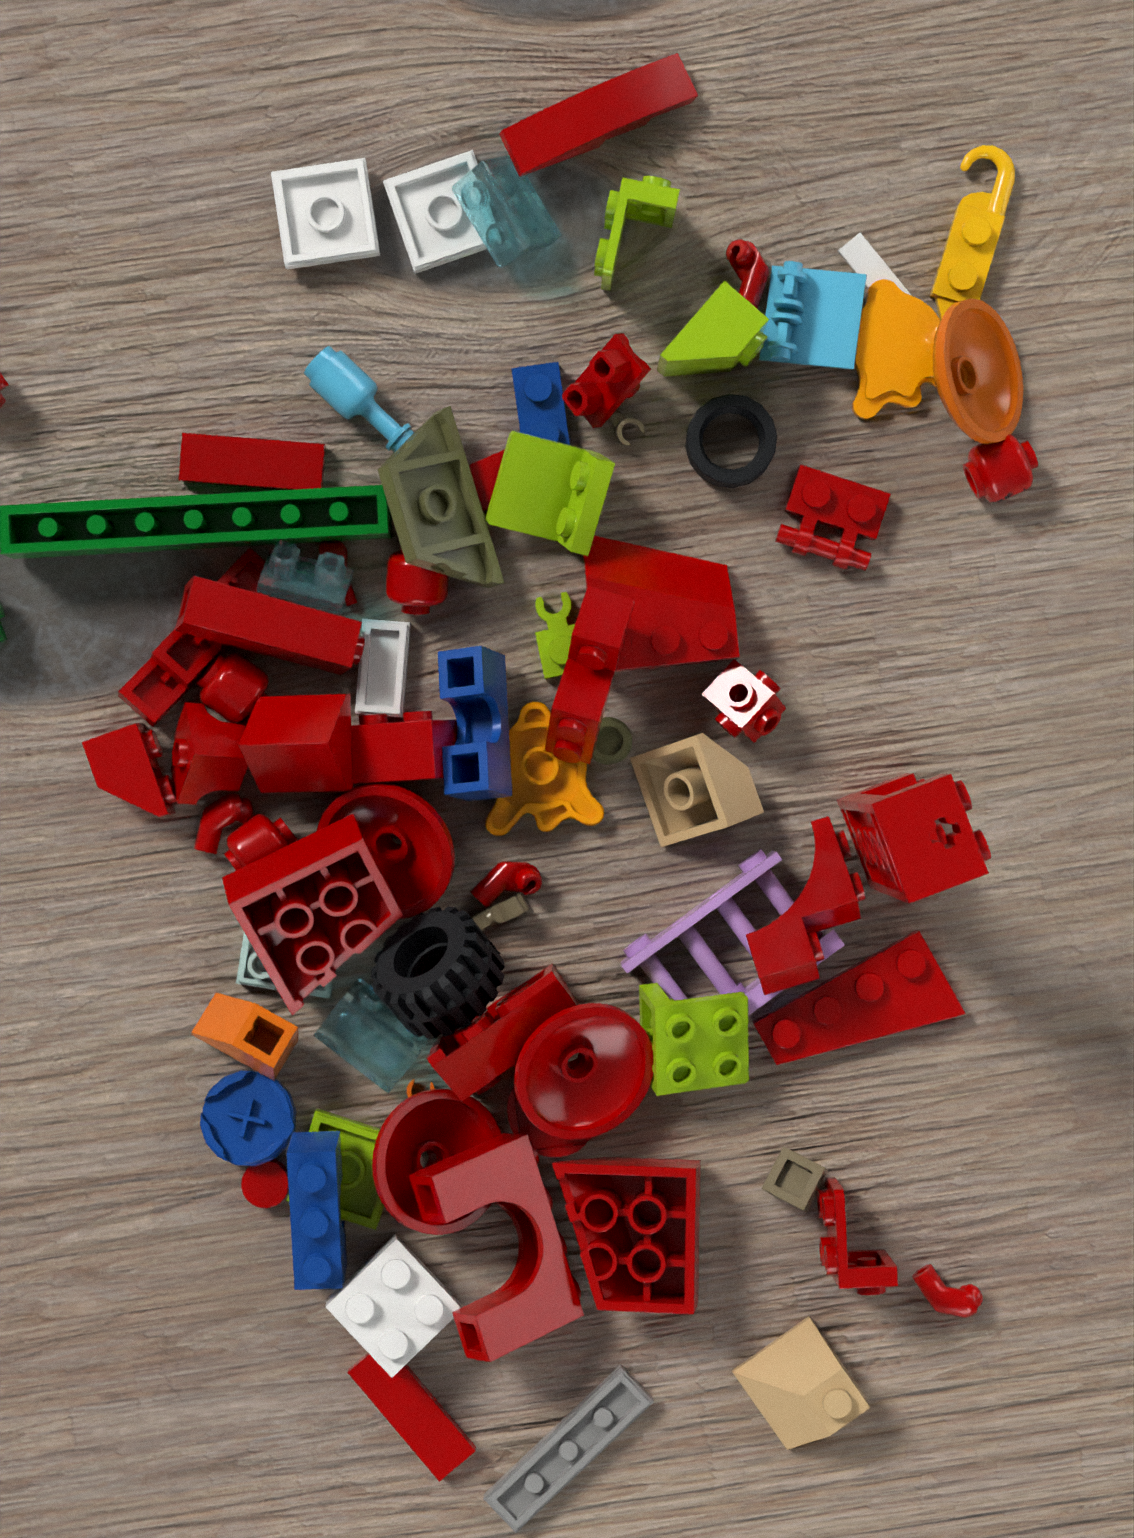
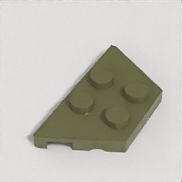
M451 406L444 407L434 412L377 470L406 563L485 588H492L505 582Z

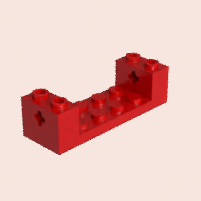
M906 773L837 799L871 889L910 904L989 874L985 864L986 860L991 859L989 846L980 829L972 830L966 811L973 809L970 796L963 781L954 782L952 774H941L927 780H916L914 773ZM940 823L951 824L953 831L946 835Z

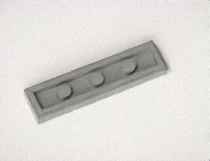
M620 1364L484 1493L483 1499L517 1533L654 1403L653 1397Z

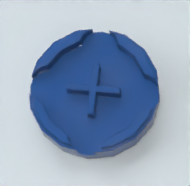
M238 1071L223 1077L209 1090L204 1100L206 1102L201 1113L200 1127L205 1142L217 1157L234 1165L258 1166L274 1160L288 1147L292 1132H295L297 1111L291 1094L279 1080L275 1079L273 1081L259 1072Z

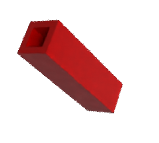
M193 576L185 585L175 631L338 675H342L351 669L352 664L358 665L365 645V638L359 636L361 621Z

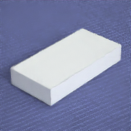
M362 619L361 637L365 638V645L358 668L355 714H387L389 717L403 718L410 622Z

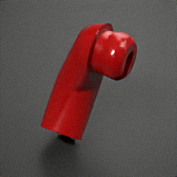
M737 239L728 245L726 257L742 282L738 293L758 309L769 276V268L753 243Z
M227 794L208 805L201 816L194 849L217 854L223 828L233 824L235 821L245 823L251 818L253 812L251 801L247 798H240L238 794Z

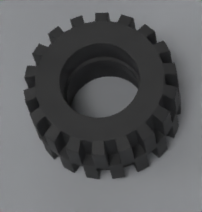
M449 906L444 910L440 907L431 908L428 913L423 914L421 912L413 916L412 920L408 923H402L396 928L397 931L392 936H388L383 943L384 948L377 952L374 959L377 965L371 969V978L374 980L371 985L380 1000L413 1035L417 1037L424 1035L427 1039H436L440 1034L444 1037L452 1035L456 1029L460 1027L465 1029L471 1025V1021L475 1017H481L487 1010L486 1006L488 1003L494 1001L499 992L496 988L503 983L504 974L501 972L505 968L504 960L500 956L501 953L465 911H458L456 907Z

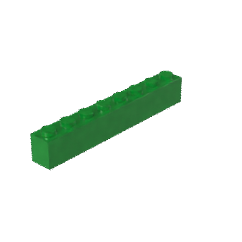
M382 485L0 506V551L2 555L12 559L392 538L391 512Z

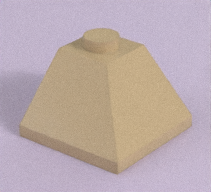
M703 733L630 758L661 847L727 828L764 813L749 767Z
M810 1316L732 1370L787 1450L831 1436L870 1408L864 1393Z

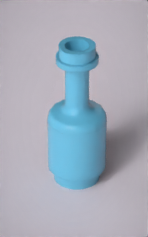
M327 346L305 369L304 375L311 380L309 386L343 418L352 419L356 415L363 416L389 441L385 447L388 451L392 450L395 452L414 433L411 430L412 426L407 423L401 427L375 402L374 396L378 390L376 383L343 351L336 352L333 348Z

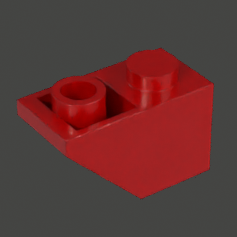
M135 723L82 742L98 788L158 817L176 813L172 804L176 802L174 784L169 774L163 776L157 758L162 756V749L153 729L147 731L145 724Z

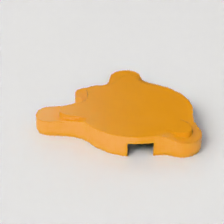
M886 279L875 281L868 288L866 304L862 309L854 366L858 374L859 384L857 394L852 403V411L858 418L866 420L874 417L883 405L887 403L914 408L921 402L922 384L929 383L936 387L933 376V346L935 334L940 324L939 317L925 302L902 292L894 282Z
M541 702L525 704L520 710L518 721L509 730L512 796L497 798L486 818V829L493 835L503 836L507 834L526 813H530L535 817L536 826L543 832H550L568 818L575 819L587 826H595L604 818L603 806L591 795L587 787V763L580 761L577 763L564 762L556 758L552 753L544 751L551 713L548 707Z

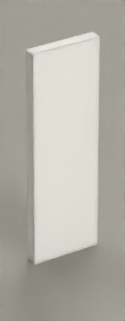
M861 233L857 234L838 250L855 273L867 274V288L875 281L886 279L894 282L902 292L911 295Z

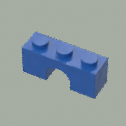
M482 645L439 651L440 699L451 705L457 721V740L455 745L442 747L444 795L465 801L511 797L512 778L505 655Z
M340 1131L292 1132L286 1154L294 1289L343 1288L347 1270L345 1221H341L340 1191L343 1176Z

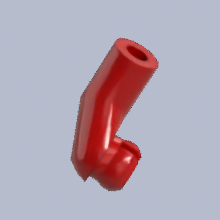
M502 861L470 892L487 908L503 891L521 892L525 895L535 894L542 886V877L537 867L530 863Z
M931 1264L925 1265L912 1275L913 1280L932 1308L939 1313L967 1318L977 1313L978 1307L983 1302L982 1293L975 1285H963L960 1289L946 1287Z

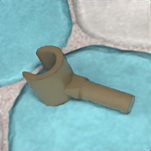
M616 410L609 418V421L615 426L614 437L623 446H631L622 436V428L625 424H633L641 435H645V427L641 421L635 418H626L619 410Z

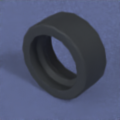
M726 394L710 399L696 411L687 429L685 448L690 465L702 479L714 486L736 488L750 484L765 472L776 452L777 432L773 418L763 405L748 396ZM728 413L739 414L750 420L757 429L759 437L758 451L753 460L744 467L737 469H725L712 463L705 454L703 446L704 431L708 424L716 417Z

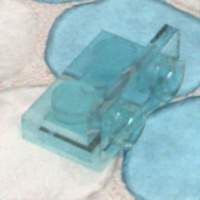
M509 155L481 161L452 186L453 193L499 268L508 266L525 252L551 245L562 236L526 175L519 177Z
M360 978L353 983L313 1035L388 1094L430 1041L424 1035L417 1037L407 1030L374 992L372 985H369Z

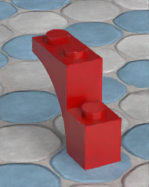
M587 586L572 632L568 659L551 708L544 750L552 753L559 760L568 763H577L579 761L587 764L591 763L609 692L630 625L635 602L633 598Z
M829 816L811 821L815 840V856L809 879L797 900L775 921L757 931L746 934L764 995L820 979L816 962L825 958L816 932L861 919L858 902L866 899L863 885L858 872L849 874L844 859L852 857L844 831L835 832Z

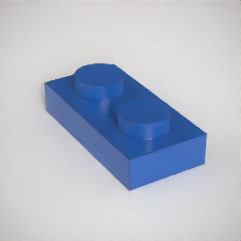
M559 362L511 368L520 432L570 445L565 405L562 399L563 391Z

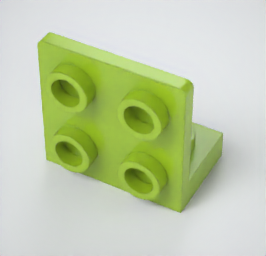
M511 431L485 520L493 526L558 541L570 552L588 556L615 463L595 451Z
M658 983L639 985L640 1025L646 1031L652 1044L654 1065H652L653 1077L650 1086L657 1096L745 1084L748 1082V997L744 992L674 1001L673 998H668Z

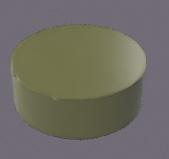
M613 717L602 718L592 759L605 765L616 764L625 759L632 747V735L624 722Z

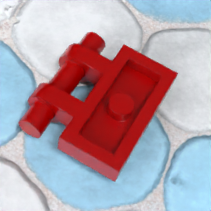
M800 464L784 512L802 517L798 529L781 524L775 542L792 547L793 553L806 556L808 552L833 560V566L845 570L848 566L866 571L872 553L854 548L858 535L873 541L877 539L891 494ZM816 523L842 530L839 542L814 535Z

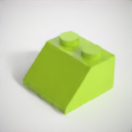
M724 281L660 354L657 371L666 377L731 372L739 362L744 367H747L764 347L763 344L768 336L763 332L769 319Z

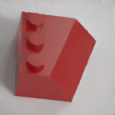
M594 535L589 555H583L586 589L587 586L635 599L630 625L615 672L729 661L740 657L736 614L727 565Z
M354 814L340 819L222 877L229 907L292 1016L304 1006L303 1000L319 985L325 987L337 976L336 970L354 953L361 954L403 916L374 851Z
M552 963L487 1006L484 1014L481 1017H475L471 1021L472 1024L465 1029L460 1027L455 1030L454 1034L446 1037L442 1036L436 1040L426 1059L457 1097L463 1101L473 1093L477 1092L479 1095L497 1084L502 1079L500 1074L514 1064L516 1065L519 1054L527 1039L545 1020L564 1009L580 1004Z
M599 1157L553 1162V1169L557 1180L559 1179L566 1202V1211L570 1223L572 1222L581 1250L580 1256L597 1310L694 1314L699 1297L701 1160Z

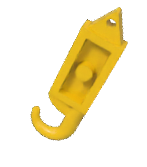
M982 145L973 148L964 156L960 165L962 171H968L976 160L982 158L989 159L997 167V176L992 193H970L962 198L956 208L930 293V297L935 299L940 321L947 309L954 303L966 299L980 300L1005 219L1004 215L1015 182V167L1012 159L1004 150L993 145Z

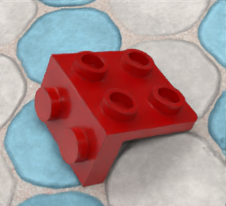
M825 1177V1189H818L817 1207L819 1218H823V1224L827 1226V1237L819 1238L821 1266H825L826 1275H832L839 1289L856 1288V1293L859 1295H881L886 1293L885 1287L898 1286L897 1266L885 1249L847 1251L844 1189L835 1177Z

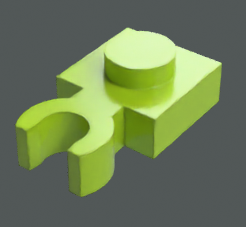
M567 592L561 593L563 606L555 614L545 610L542 597L536 598V612L544 622H547L548 630L535 632L544 679L562 676L568 659L570 641L575 624H567L566 618L571 611V599Z

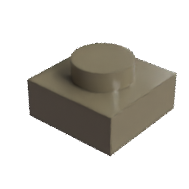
M783 1146L762 1189L807 1213L828 1170Z

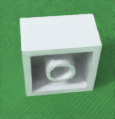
M396 1234L344 1282L343 1288L336 1289L326 1299V1308L391 1378L454 1319L453 1311L462 1308L460 1302Z

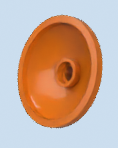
M966 299L956 302L945 312L935 334L933 376L936 389L950 418L962 432L979 443L992 444L1005 440L1007 435L1013 433L1022 411L1023 377L1018 352L1006 324L990 305L979 299Z

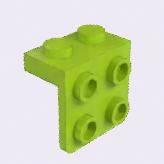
M643 176L642 181L622 177L620 191L610 190L604 217V229L611 230L610 238H600L594 264V276L602 277V290L611 291L626 219L672 228L680 189L671 188V181L656 176Z

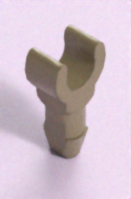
M520 892L479 913L476 912L471 918L483 932H486L487 929L525 913V911L529 910L523 894Z

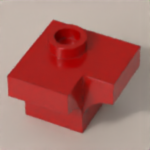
M185 702L174 733L175 741L172 750L173 764L171 772L177 804L196 805L202 796L213 791H239L248 768L238 746L245 730L244 724L220 721L208 713L204 704Z

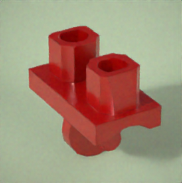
M624 333L615 334L605 347L598 351L590 360L589 366L579 378L564 391L562 399L575 416H584L592 428L602 427L626 398L633 397L639 391L640 382L651 368L633 352L629 345V340Z

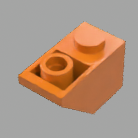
M215 993L191 1032L194 1037L273 1081L298 1042V1027L256 1003L220 993Z

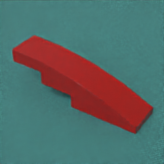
M676 53L631 70L547 107L501 130L499 135L519 177L597 149L607 139L645 126L653 117L691 104L698 97V94L679 54Z
M249 548L217 582L272 597L285 582V578ZM174 629L152 652L151 658L118 691V697L154 727L199 680L211 662L219 654H222L229 645L181 633Z

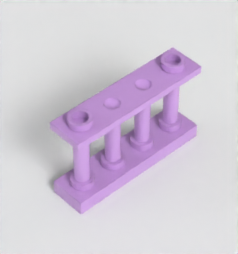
M762 849L753 853L738 865L742 873L651 940L647 934H644L629 944L623 950L627 957L620 962L623 969L628 973L640 965L652 983H658L668 998H673L674 1001L688 999L655 955L658 950L678 937L719 994L744 992L748 997V1016L783 990L764 995L759 978L747 987H744L741 982L736 984L693 925L714 909H717L751 955L746 934L756 930L735 903L732 896L755 880L780 915L785 913L794 901L770 870L782 858L773 850L765 855ZM832 928L816 932L825 959L845 945ZM824 960L817 961V962H816L817 965L820 964V963H821L822 961H824Z

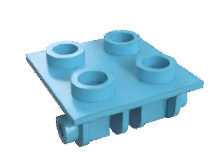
M785 261L784 266L772 265L765 314L769 320L763 332L768 338L760 351L759 360L854 370L867 274L803 268L802 263L795 261Z

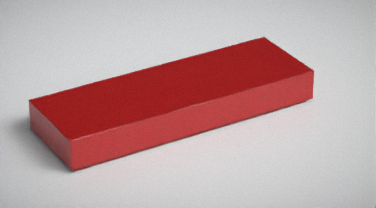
M182 433L178 480L186 483L275 490L323 488L326 445Z
M367 1353L349 1368L347 1373L439 1482L476 1451L474 1443L407 1364L391 1378L374 1358Z

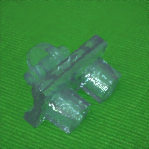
M280 540L276 542L274 549L269 551L258 581L257 592L294 601L296 604L306 607L310 605L341 613L347 591L353 580L354 569L345 567V559L341 555L326 552L319 555L318 560L300 556V549L296 544Z

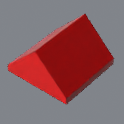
M351 694L263 696L257 699L238 746L261 793L353 790Z

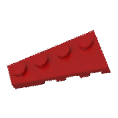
M915 930L806 991L796 999L754 1020L752 1023L775 1064L780 1065L961 1016L966 1013L919 930Z

